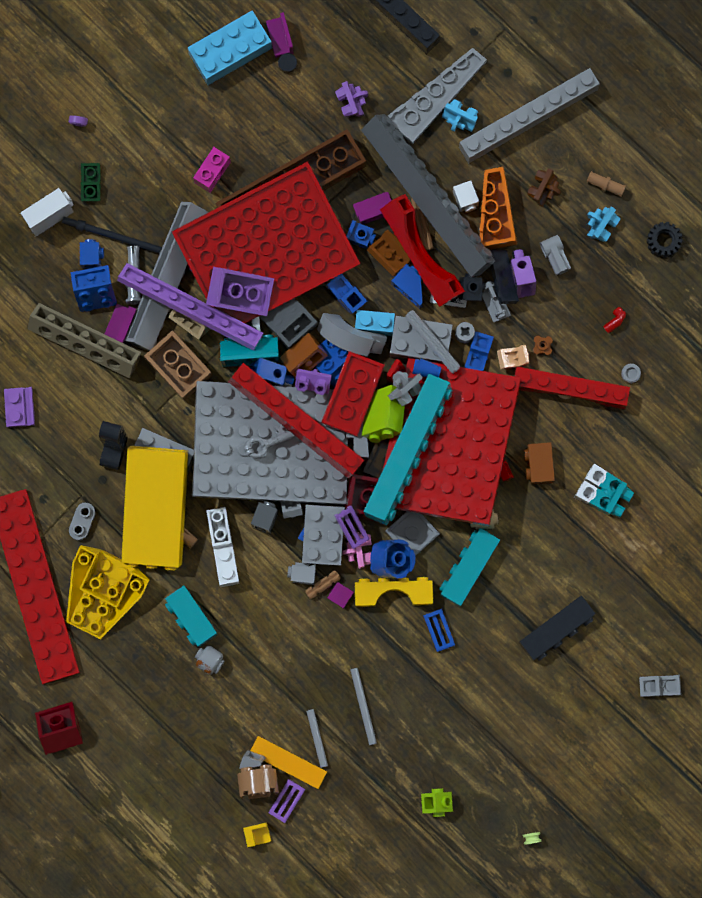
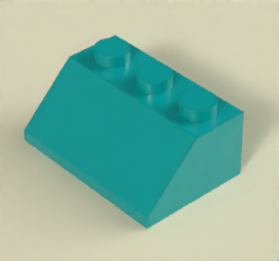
M274 335L262 336L254 351L230 338L220 341V361L223 367L241 366L243 363L250 365L259 358L280 363L278 338L274 337Z

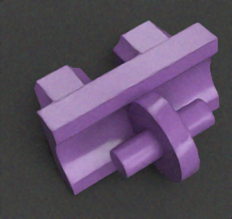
M348 81L342 83L343 87L335 91L339 101L347 99L349 102L348 105L341 107L343 115L345 117L363 116L364 113L361 106L366 104L364 98L369 95L368 91H361L360 86L354 88L353 84H348Z
M298 369L295 387L298 391L304 392L308 390L320 395L329 394L332 375L319 373L318 369L313 371Z

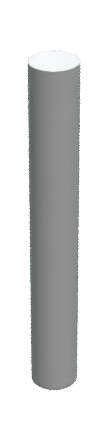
M314 709L306 712L320 767L322 768L328 766L315 712Z

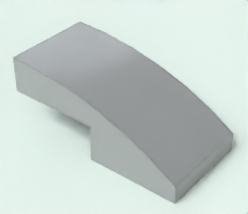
M680 675L639 677L641 697L681 695Z

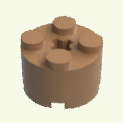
M262 765L260 769L252 770V767L241 768V773L237 774L241 799H244V795H248V799L270 797V792L274 791L275 795L279 794L276 769H272V765Z

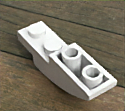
M226 508L207 510L220 587L239 584Z

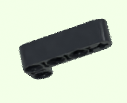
M103 421L99 431V439L104 447L99 465L119 470L128 435L122 425Z

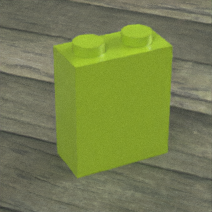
M394 385L374 392L363 420L362 436L368 438L370 442L379 443L381 440L399 435L402 431L405 405L401 406L397 399L390 400L388 397L397 388Z

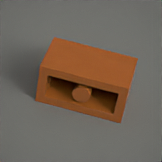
M308 333L280 358L288 371L296 377L298 369L310 371L328 355L319 341Z
M551 443L528 444L527 449L524 450V459L529 464V468L526 469V480H530V485L553 483L555 480Z

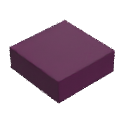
M337 582L327 599L344 609L354 592Z

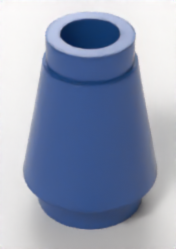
M422 358L420 360L415 359L412 374L417 375L420 373L422 377H427L428 374L439 378L441 367Z

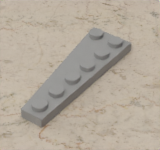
M474 48L469 50L454 62L451 67L440 73L437 78L430 81L422 90L415 93L407 102L390 113L388 117L392 120L393 126L402 133L403 137L414 144L444 110L446 104L450 103L482 68L487 59Z

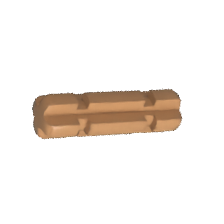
M333 571L328 577H324L315 583L314 587L308 588L305 592L310 599H313L317 596V593L320 594L332 586L333 582L336 583L341 578L336 571Z

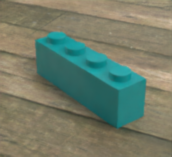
M481 528L478 532L474 530L469 539L472 543L469 548L464 547L459 555L462 558L460 563L453 565L449 572L452 575L449 581L444 580L439 589L442 591L440 596L458 607H461L500 539Z

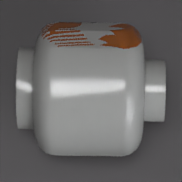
M207 646L205 649L200 648L195 655L197 659L196 667L208 675L217 674L225 662L222 660L223 654L212 646Z

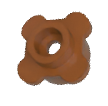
M535 336L533 352L535 354L550 355L552 352L550 348L553 341L552 338L549 336L546 338Z

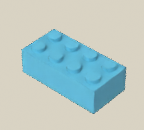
M250 11L189 46L188 52L205 82L209 85L272 49V42L254 12Z

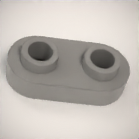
M81 503L76 508L69 527V534L75 540H84L89 534L96 515L95 508L91 504ZM83 509H88L89 513L85 516L82 515ZM77 527L82 528V531L79 534L75 532V529Z

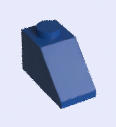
M406 264L391 280V285L420 309L422 307L421 276L414 266L409 267Z

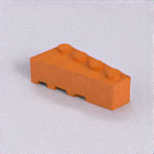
M504 167L484 171L479 237L485 248L489 250L517 245Z

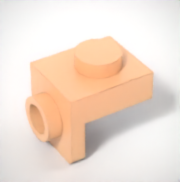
M526 345L497 351L500 369L516 368V366L522 367L529 363V353Z

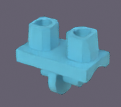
M455 99L450 104L447 103L442 118L452 124L451 130L455 132L458 127L472 132L478 118V111L472 107L468 108L467 112L461 110V102Z
M605 207L603 211L598 208L595 213L589 211L587 217L590 219L588 225L592 228L587 236L591 239L596 238L606 242L611 233L604 228L607 224L615 227L620 221V218L614 213L616 209Z

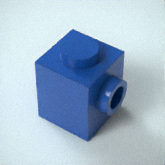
M93 239L80 242L81 268L101 267V259H104V248H101L99 242Z

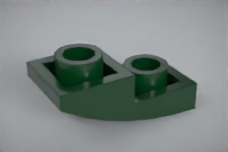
M81 163V201H100L101 163Z

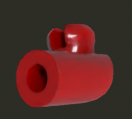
M621 307L613 311L616 317L603 326L607 333L619 327L626 317V312Z

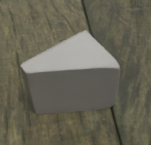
M248 750L242 758L239 769L261 766L265 756Z

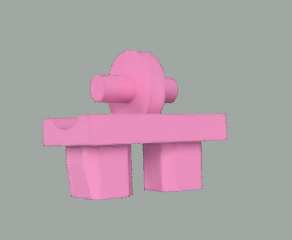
M357 532V534L359 535L360 539H362V538H363L362 534H359V532ZM367 534L369 540L356 547V549H352L349 542H347V550L342 551V555H348L349 562L355 561L354 554H357L359 569L371 564V552L362 554L363 546L372 545L370 534Z

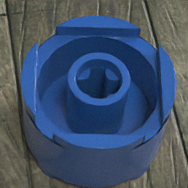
M383 540L375 543L372 546L370 556L371 571L381 578H404L415 566V553L408 546L410 544L405 540Z

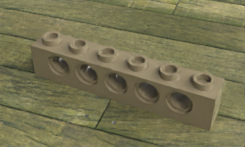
M38 303L30 315L28 330L125 377L130 378L138 366L140 351L43 304Z

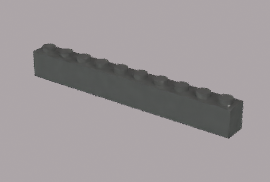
M385 114L375 115L361 131L471 277L481 275L495 262L491 251L485 248L481 238L470 228L469 222L460 215L457 206L451 203L447 193L436 183V178L425 168L424 162L418 159L414 149L403 139L402 133L393 126L392 120Z

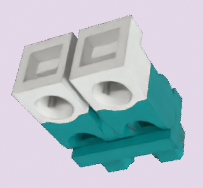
M593 464L574 498L589 504L606 515L611 514L621 517L625 508L617 504L619 498H622L629 502L634 492L626 487L627 483Z

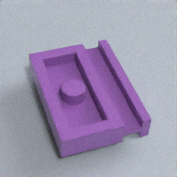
M32 387L4 389L6 427L35 426Z

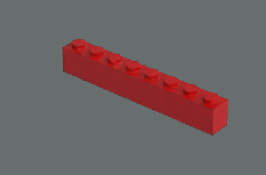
M244 363L228 381L347 478L351 477L364 461L363 458Z

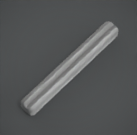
M412 310L407 313L406 319L451 373L458 371L460 365L415 311Z

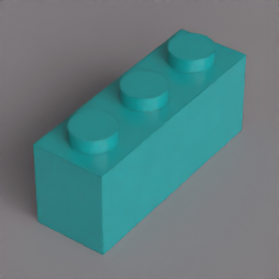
M182 586L165 598L168 602L165 604L166 608L171 614H176L178 619L175 621L182 630L184 628L187 630L189 635L186 637L193 646L196 644L200 647L218 635L185 586Z

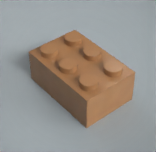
M173 330L144 355L147 362L183 401L196 391L197 381L206 382L212 377L209 369Z

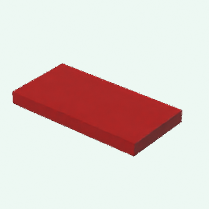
M349 351L321 423L357 437L385 365Z

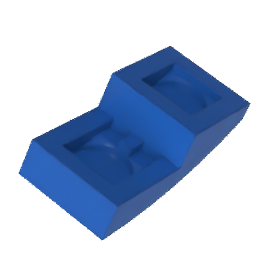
M475 331L464 368L484 370L493 336Z

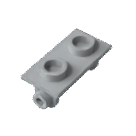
M489 281L485 283V291L482 293V297L493 323L511 316L507 305L499 304L494 282Z

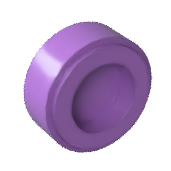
M69 116L68 123L86 127L88 119L80 116Z

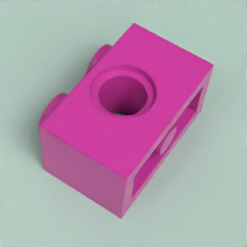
M213 147L194 175V183L211 193L231 163L230 157Z

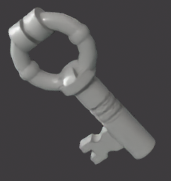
M280 424L279 428L275 426V430L278 432L277 437L275 436L267 440L258 437L251 438L247 441L244 450L247 456L261 458L267 453L269 447L292 439V433L290 431L285 432L282 424ZM259 442L263 450L259 453H254L251 446L252 443Z

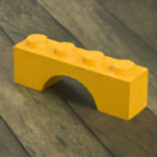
M418 577L417 581H409V578H397V581L390 582V579L379 578L378 582H370V579H359V582H355V607H375L377 600L389 591H399L406 594L413 606L433 605L432 581H428V577Z

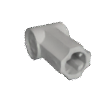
M558 235L540 242L542 252L546 258L548 257L556 276L571 269Z

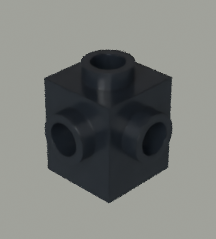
M465 273V277H459V283L465 291L459 295V300L482 301V293L485 291V283L482 282V278L477 276L471 277L469 273Z

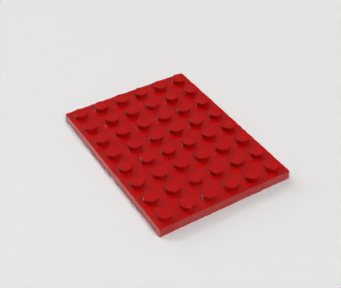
M308 162L172 231L206 300L213 267L274 278L268 312L360 265ZM212 306L243 323L261 316Z
M408 358L405 370L408 378L416 376L412 374L415 359ZM431 362L441 367L439 378L450 382L453 392L451 398L444 403L443 415L437 418L435 432L433 435H429L427 449L425 452H421L419 466L417 469H413L411 483L409 486H405L403 500L400 504L397 503L395 509L490 527L521 378L460 367L455 373H451L444 364ZM422 377L419 381L421 387H423L427 377ZM409 391L408 393L413 400L405 405L403 427L418 395L412 397ZM396 435L393 438H390L383 469L399 438V435Z

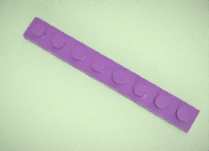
M126 263L118 276L117 281L253 351L263 335L261 331L210 305H206V303Z

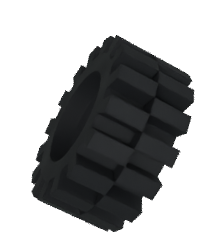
M660 222L651 228L647 236L648 249H651V253L653 255L655 253L656 257H672L679 250L682 244V233L679 232V228L675 227V224L670 225V222ZM662 233L670 235L672 243L667 247L659 245L657 237Z

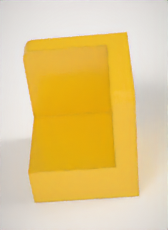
M267 822L243 828L247 847L271 841Z

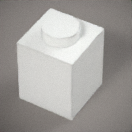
M468 181L453 187V194L460 212L475 210L479 200L472 182Z

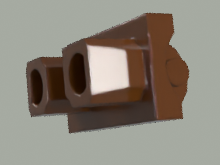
M549 168L547 171H537L535 180L541 184L539 188L530 186L527 192L528 196L542 207L547 198L552 200L554 195L560 196L561 191L558 189L560 183L556 181L557 176Z

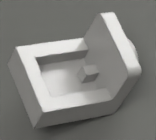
M281 502L284 518L303 515L299 502Z

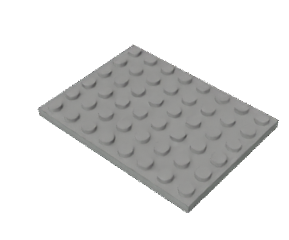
M196 382L192 497L345 505L347 477L293 434L292 439L269 447L267 453L261 458L247 456L244 450L247 441L254 437L265 440L277 437L278 432H276L275 426L279 428L280 423L230 383ZM273 386L348 446L346 432L321 423L334 390L330 389L329 394L320 395L314 391H298L296 387ZM283 427V430L285 432H289L285 427ZM259 442L251 444L254 453H259L263 450Z

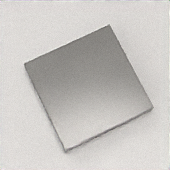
M409 511L385 531L393 540L401 539L410 544L408 546L414 551L415 556L440 535L422 514Z

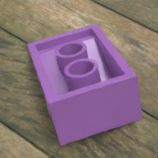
M213 267L206 305L267 316L274 278Z

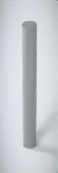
M354 668L350 671L369 745L377 744L358 668Z

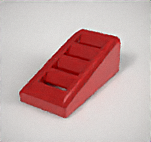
M395 360L387 373V382L392 385L394 382L393 375L398 371L404 373L406 370L400 360Z

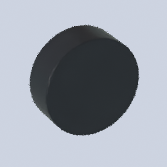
M290 53L281 55L278 60L279 69L284 73L293 72L297 67L295 56Z

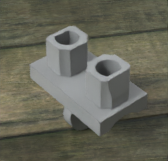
M396 372L393 375V385L397 388L388 395L390 400L397 399L401 406L410 403L413 399L408 391L414 397L422 389L419 381L422 379L420 373L414 378H408L406 372Z

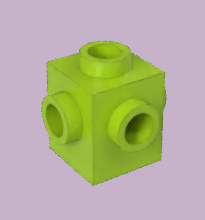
M442 788L432 789V793L421 794L422 814L433 813V817L445 816V812H453L452 792H443Z

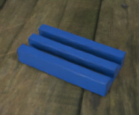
M442 609L423 615L437 652L455 646ZM438 614L440 615L446 634L448 636L450 642L448 644H446L444 636L442 634L441 628L436 618V615ZM429 617L433 618L443 646L439 647Z

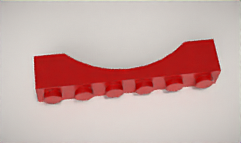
M406 194L393 199L382 207L380 211L385 220L390 225L394 235L398 238L438 306H443L465 292L456 276L440 267L425 250L416 227L415 209Z
M517 366L515 369L514 377L521 378L519 388L521 391L569 396L620 409L627 407L630 387Z

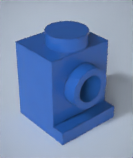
M353 220L346 237L349 243L368 249V246L374 243L376 235L373 228ZM359 232H364V233H365V236H364V237H360V236L358 235V233H359Z

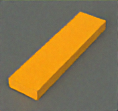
M260 736L257 737L250 750L265 756V762L319 789L327 771Z

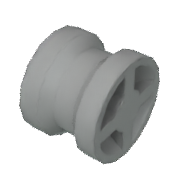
M468 322L460 323L456 328V339L464 344L469 343L474 338V327Z

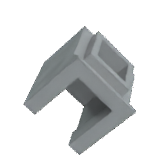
M296 562L295 565L288 567L287 578H291V583L314 585L316 564L309 566L307 563Z

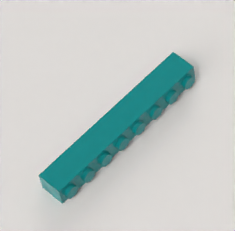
M428 374L363 511L366 517L385 525L394 519L396 514L395 507L397 503L400 504L404 497L403 490L405 486H409L411 483V473L413 469H417L419 466L420 454L427 449L428 437L435 432L437 426L435 423L437 418L443 415L445 401L451 398L453 390L450 382Z

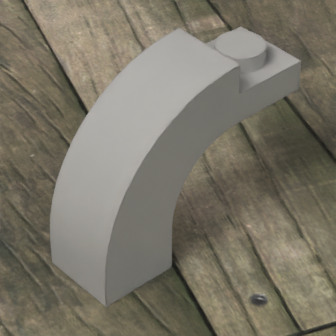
M323 313L317 327L318 332L332 344L346 351L368 356L369 353L381 354L387 340L385 334L358 330L348 325L340 315Z

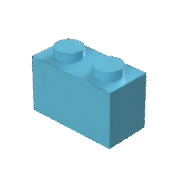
M357 310L355 328L365 332L393 336L395 314Z

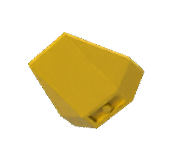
M81 545L72 562L66 622L101 639L143 596L150 580L137 567H129L127 563H121L122 559L104 550Z

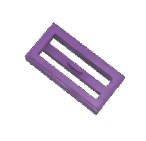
M349 506L347 507L348 509L342 510L341 513L335 514L334 517L351 548L354 549L368 541L369 537L353 507ZM350 513L363 536L362 539H360L347 514ZM342 517H344V519H345L346 523L348 524V526H349V528H350L352 534L354 535V537H355V539H356V541H357L356 543H354V541H353V539L351 538V536H350V534H349L347 528L345 527V525H344V523H343V521H342V519H341Z
M288 779L268 813L285 823L305 789ZM290 785L293 786L278 813H275L274 810ZM296 789H298V795L283 818L281 816L282 812Z

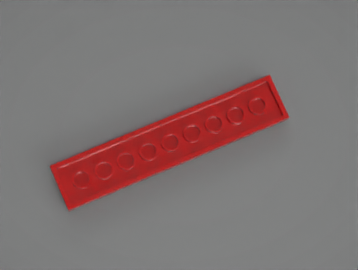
M27 489L1 496L0 540L41 683L46 684L79 674L80 671Z

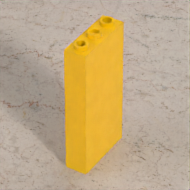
M130 446L127 448L121 563H127L129 567H138L141 564L146 565V568L152 569L157 568V566H164L166 570H176V568L182 565L188 450Z

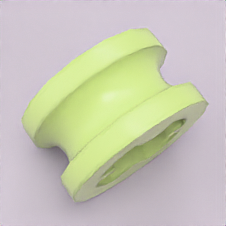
M540 832L524 834L523 837L526 839L524 845L542 842L539 839Z

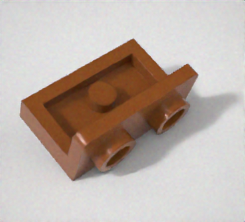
M386 230L367 249L393 277L411 261L397 237L389 230Z

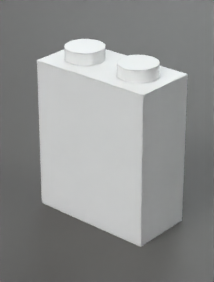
M58 188L22 211L21 215L34 235L38 236L61 221L64 216L67 217L72 214L73 210L71 207L74 204L67 192L62 193Z

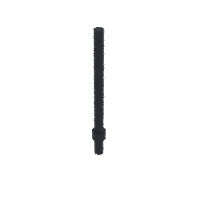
M65 216L62 219V224L74 227L81 232L87 231L158 254L162 250L160 246L87 224L84 220L78 219L77 221Z

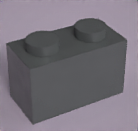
M264 501V503L259 502L251 522L252 528L271 534L279 514L275 505Z

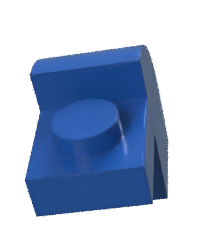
M343 274L335 277L326 285L338 299L337 301L350 314L367 302L359 290L353 287Z

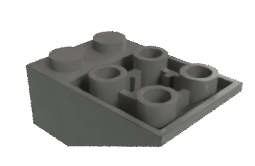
M295 298L268 312L267 316H259L262 322L287 349H290L308 333L310 334L318 327L317 321Z

